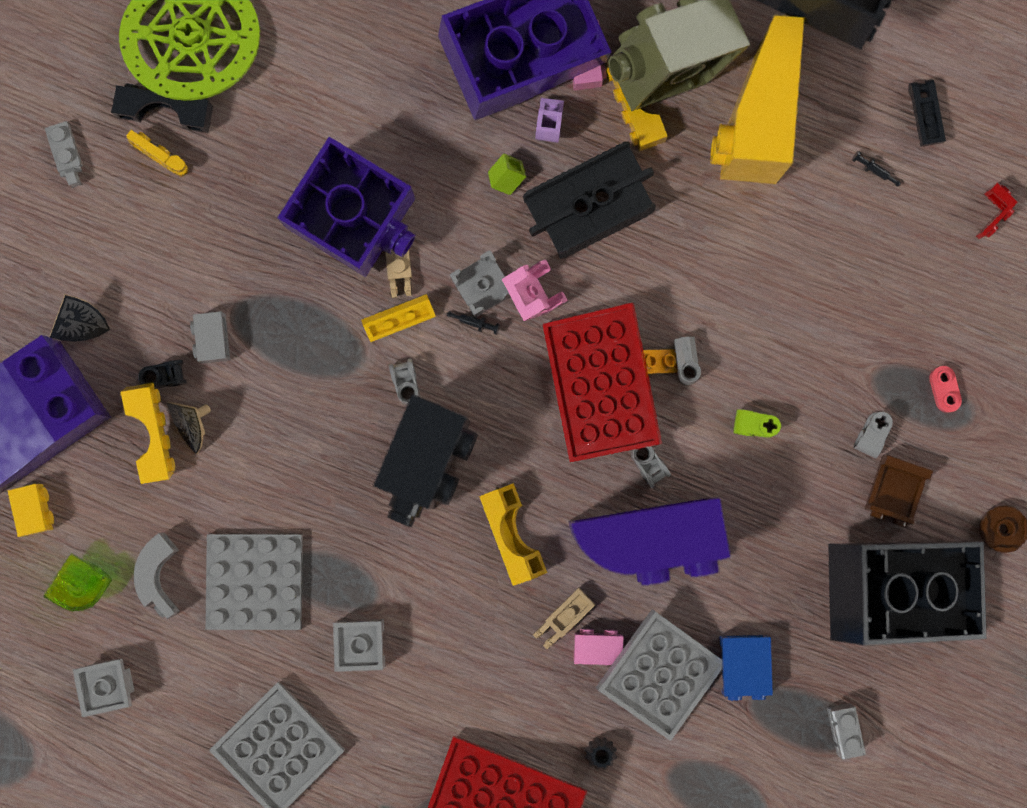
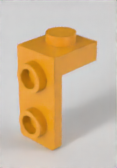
M675 349L643 350L648 374L678 372Z

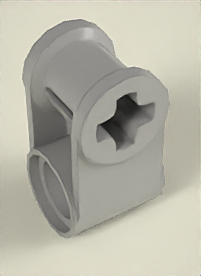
M410 358L407 362L397 365L388 364L399 400L405 405L408 404L409 400L404 399L402 396L403 391L407 388L414 389V395L420 397L412 359Z
M885 412L870 414L855 441L854 449L876 459L881 453L892 427L893 421L891 416ZM875 419H881L884 425L877 428L878 423L875 422Z
M651 446L645 447L648 451V456L645 460L637 458L636 452L638 449L631 450L632 460L651 489L655 487V483L664 477L671 476L668 468Z

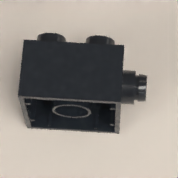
M411 395L373 487L392 494L388 504L392 507L389 510L388 518L412 527L415 517L420 518L424 508L428 510L434 509L437 502L444 505L450 504L460 480L449 474L454 460L458 457L468 461L478 437L476 432L468 429L470 420L466 416L416 395Z

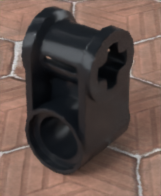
M173 360L158 365L146 366L140 370L138 380L141 385L148 384L146 381L147 374L155 372L156 380L153 382L155 389L185 385L187 380L183 377V360Z

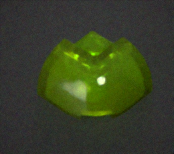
M71 553L54 576L43 597L65 610L71 612L83 611L93 607L100 600L112 579L100 567L93 563L90 564Z

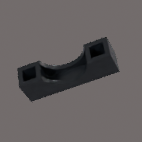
M133 84L116 85L111 113L117 119L141 122L143 117L151 110L169 108L177 112L180 124L186 130L209 133L213 105L207 98L187 101L174 100L158 95L148 89H139L138 86Z

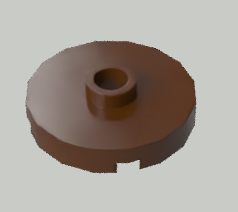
M1007 505L993 507L981 519L979 527L981 538L986 546L994 551L1002 553L1014 552L1027 540V519L1015 507ZM1001 525H1005L1006 531L1004 533H1001L1000 531Z

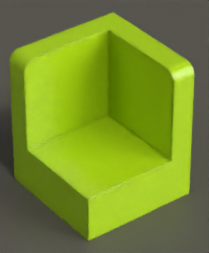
M503 153L488 171L491 188L511 195L526 178V173L521 160Z

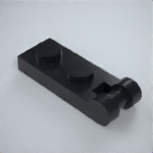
M925 80L921 84L917 82L909 83L908 92L912 100L920 147L944 143L946 138L934 80ZM926 92L927 97L921 98L920 93Z

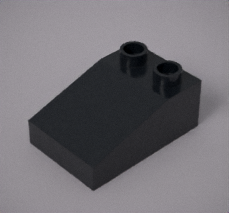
M984 542L828 543L830 640L865 646L986 639Z

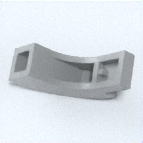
M164 532L154 536L141 550L135 564L134 585L144 607L154 603L156 605L154 606L155 611L162 618L166 617L169 619L174 617L180 610L163 591L160 584V572L166 561L176 554L179 549Z

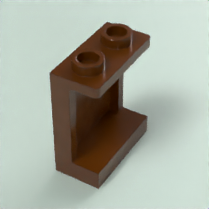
M889 455L882 456L865 510L871 511L870 516L884 520L885 517L894 519L893 524L907 528V525H915L916 520H914V516L926 480L931 479L933 471Z

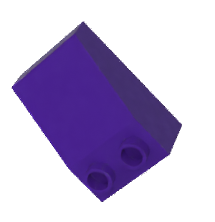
M482 0L442 15L438 38L475 121L517 105L607 62L611 54V50L589 0Z
M44 335L39 336L0 363V493L111 418L59 340Z

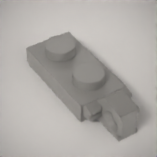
M65 121L46 127L45 132L60 176L62 178L66 177L68 185L72 186V188L80 186L81 182L78 172L82 171L81 167L83 165L70 124Z

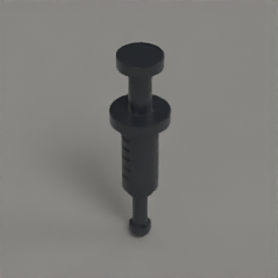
M857 151L853 156V162L857 160L865 165V172L871 171L881 179L893 182L897 187L901 185L899 180L897 181L890 176V172L876 164L874 158L868 161L861 156L860 151Z
M447 312L446 314L449 318L459 319L460 323L478 328L479 332H482L485 328L494 331V334L497 335L500 329L499 323L496 325L486 323V317L479 319L466 314L456 315L452 312Z

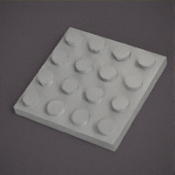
M207 534L205 630H301L303 534Z
M652 609L595 688L671 741L721 672L722 659Z
M277 682L209 751L264 808H288L345 749L280 682Z

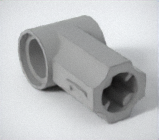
M688 336L674 339L678 380L684 385H692L701 375L695 337ZM685 368L693 369L695 377L692 379L686 378L683 370Z

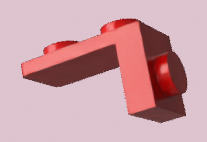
M996 183L984 193L1000 211L976 235L978 239L984 236L989 238L998 230L997 223L1001 219L1006 221L1015 212L1012 208L1018 202L1011 196L1010 190L1004 185Z

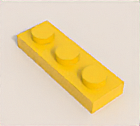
M425 294L364 318L361 321L370 342L432 319L436 315L428 295Z

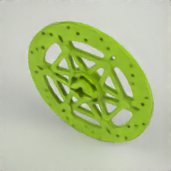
M131 0L127 6L119 29V44L122 57L129 71L138 82L148 90L163 97L187 101L205 99L220 94L235 85L248 72L257 55L260 43V26L256 11L250 0H165L166 3L148 26L140 25L141 20L147 10L157 0ZM224 2H228L235 9L241 22V30L231 29L220 8ZM193 4L202 6L191 15L183 5ZM175 6L184 14L183 17L176 19ZM209 8H212L206 20L199 18ZM170 12L172 24L157 25L164 15ZM216 14L219 15L225 29L210 26ZM169 31L168 37L154 34L155 32ZM211 33L226 36L225 38L210 39ZM139 40H148L159 61L155 69H151L143 60L138 47ZM155 41L170 44L164 56L160 55ZM223 45L214 58L210 59L207 47ZM231 45H240L232 62L221 72H216L214 67ZM174 50L180 52L176 58L170 63L168 62ZM203 51L206 64H202L195 54ZM186 56H190L196 66L177 65ZM171 72L201 73L204 79L197 82H178L167 79Z

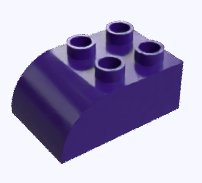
M704 498L568 521L574 540L590 559L601 567L615 573L636 574L637 582H641V585L671 581L669 568L683 566L684 573L690 574V577L716 574L720 572L718 560L730 558L720 498Z

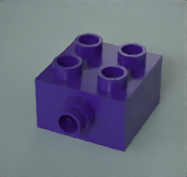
M328 137L277 219L289 231L366 277L383 250L390 255L395 252L396 255L404 257L410 249L416 235L411 231H407L408 226L401 221L416 198L411 186L333 138Z

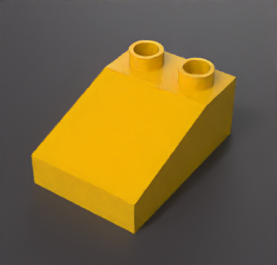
M774 15L764 34L728 124H720L717 136H713L710 164L721 165L720 179L776 184L793 164L804 18Z

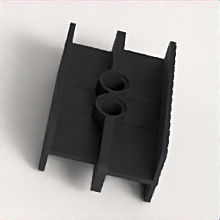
M625 141L533 187L531 190L529 189L523 195V201L527 204L537 224L529 229L531 236H536L547 230L559 254V258L562 259L642 220L644 217L646 218L656 208L655 203L652 204L642 184L643 181L654 175L652 167L642 171L630 149L629 141ZM598 192H605L609 199L601 202L597 200L596 194ZM583 202L587 205L588 209L581 213L575 209V205Z

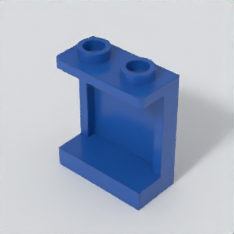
M768 635L720 636L723 673L722 695L728 696V700H742V696H752L753 700H765L766 696L773 695L771 637Z

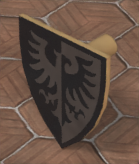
M65 294L49 337L71 342L86 341L99 337L109 331L110 328L105 317L96 307L85 300Z
M167 402L177 430L195 454H198L202 447L203 435L205 434L201 417L211 412L210 407L205 404L197 409L192 406Z

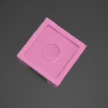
M547 260L540 261L530 268L528 265H524L502 279L523 321L548 314L568 301L564 292H559L549 299L544 292L538 278L551 270Z

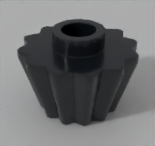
M596 737L594 741H589V746L585 748L587 753L585 759L589 761V766H594L596 770L600 768L606 770L608 766H613V761L617 759L615 754L617 748L613 746L612 741H607L605 737L602 739ZM598 750H604L605 755L603 757L596 755Z

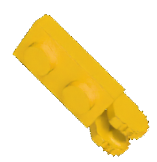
M130 130L126 135L130 145L179 177L187 174L188 168L183 159L177 155L170 156V152L162 145L156 147L150 143L151 139L144 133L139 132L137 134Z

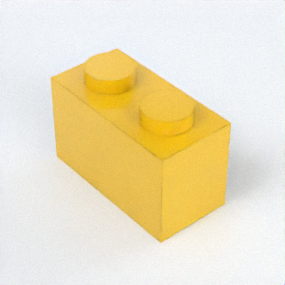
M32 484L8 490L18 537L53 530L54 516L48 509L47 501H49V494L43 484Z

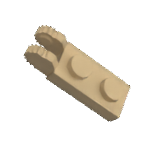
M409 250L404 257L396 255L395 252L391 255L385 252L392 298H396L398 295L396 280L405 279L404 290L406 296H412L410 280L412 272Z
M578 587L545 620L546 622L536 630L533 636L536 639L541 637L551 626L556 633L545 641L543 646L548 649L560 637L562 638L596 604Z

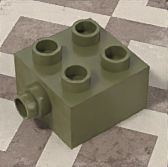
M679 0L677 2L678 8L666 11L664 5L659 3L646 8L637 15L636 18L640 25L625 31L618 37L621 47L608 60L610 74L619 83L631 111L709 84L750 46L730 0Z

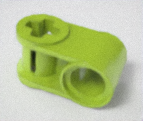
M736 410L734 434L770 438L777 435L781 429L780 420L776 416L748 410ZM771 421V425L775 429L770 430L768 433L767 428L763 427V424Z

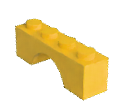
M607 64V68H605L606 76L609 82L613 81L616 88L613 90L614 97L617 103L621 102L624 110L621 111L622 118L626 125H630L632 132L629 135L633 146L637 145L640 152L666 142L668 136L660 115L649 114L641 109L631 111L619 83L612 78Z
M154 383L125 387L121 391L125 415L140 420L146 426L150 435V445L147 452L136 460L140 483L168 480L175 471V462L173 457L170 458L168 451L171 446L170 438L168 435H165L163 428L166 420L164 413L160 412L158 403L161 402L160 392L158 389H155Z
M514 483L479 496L512 585L530 581L546 574L547 570L539 550L528 547L518 534L516 516L522 504Z

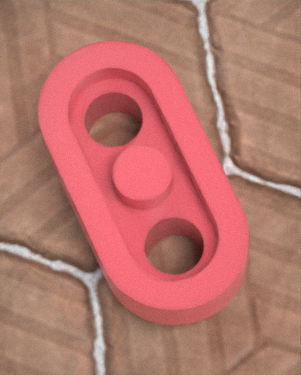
M947 366L933 369L929 379L936 406L945 413L958 410L961 406L962 398L954 371ZM942 373L947 376L946 382H943L940 378ZM948 396L953 398L951 405L947 403Z

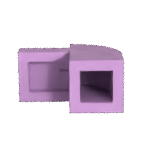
M541 98L535 140L559 143L564 101Z

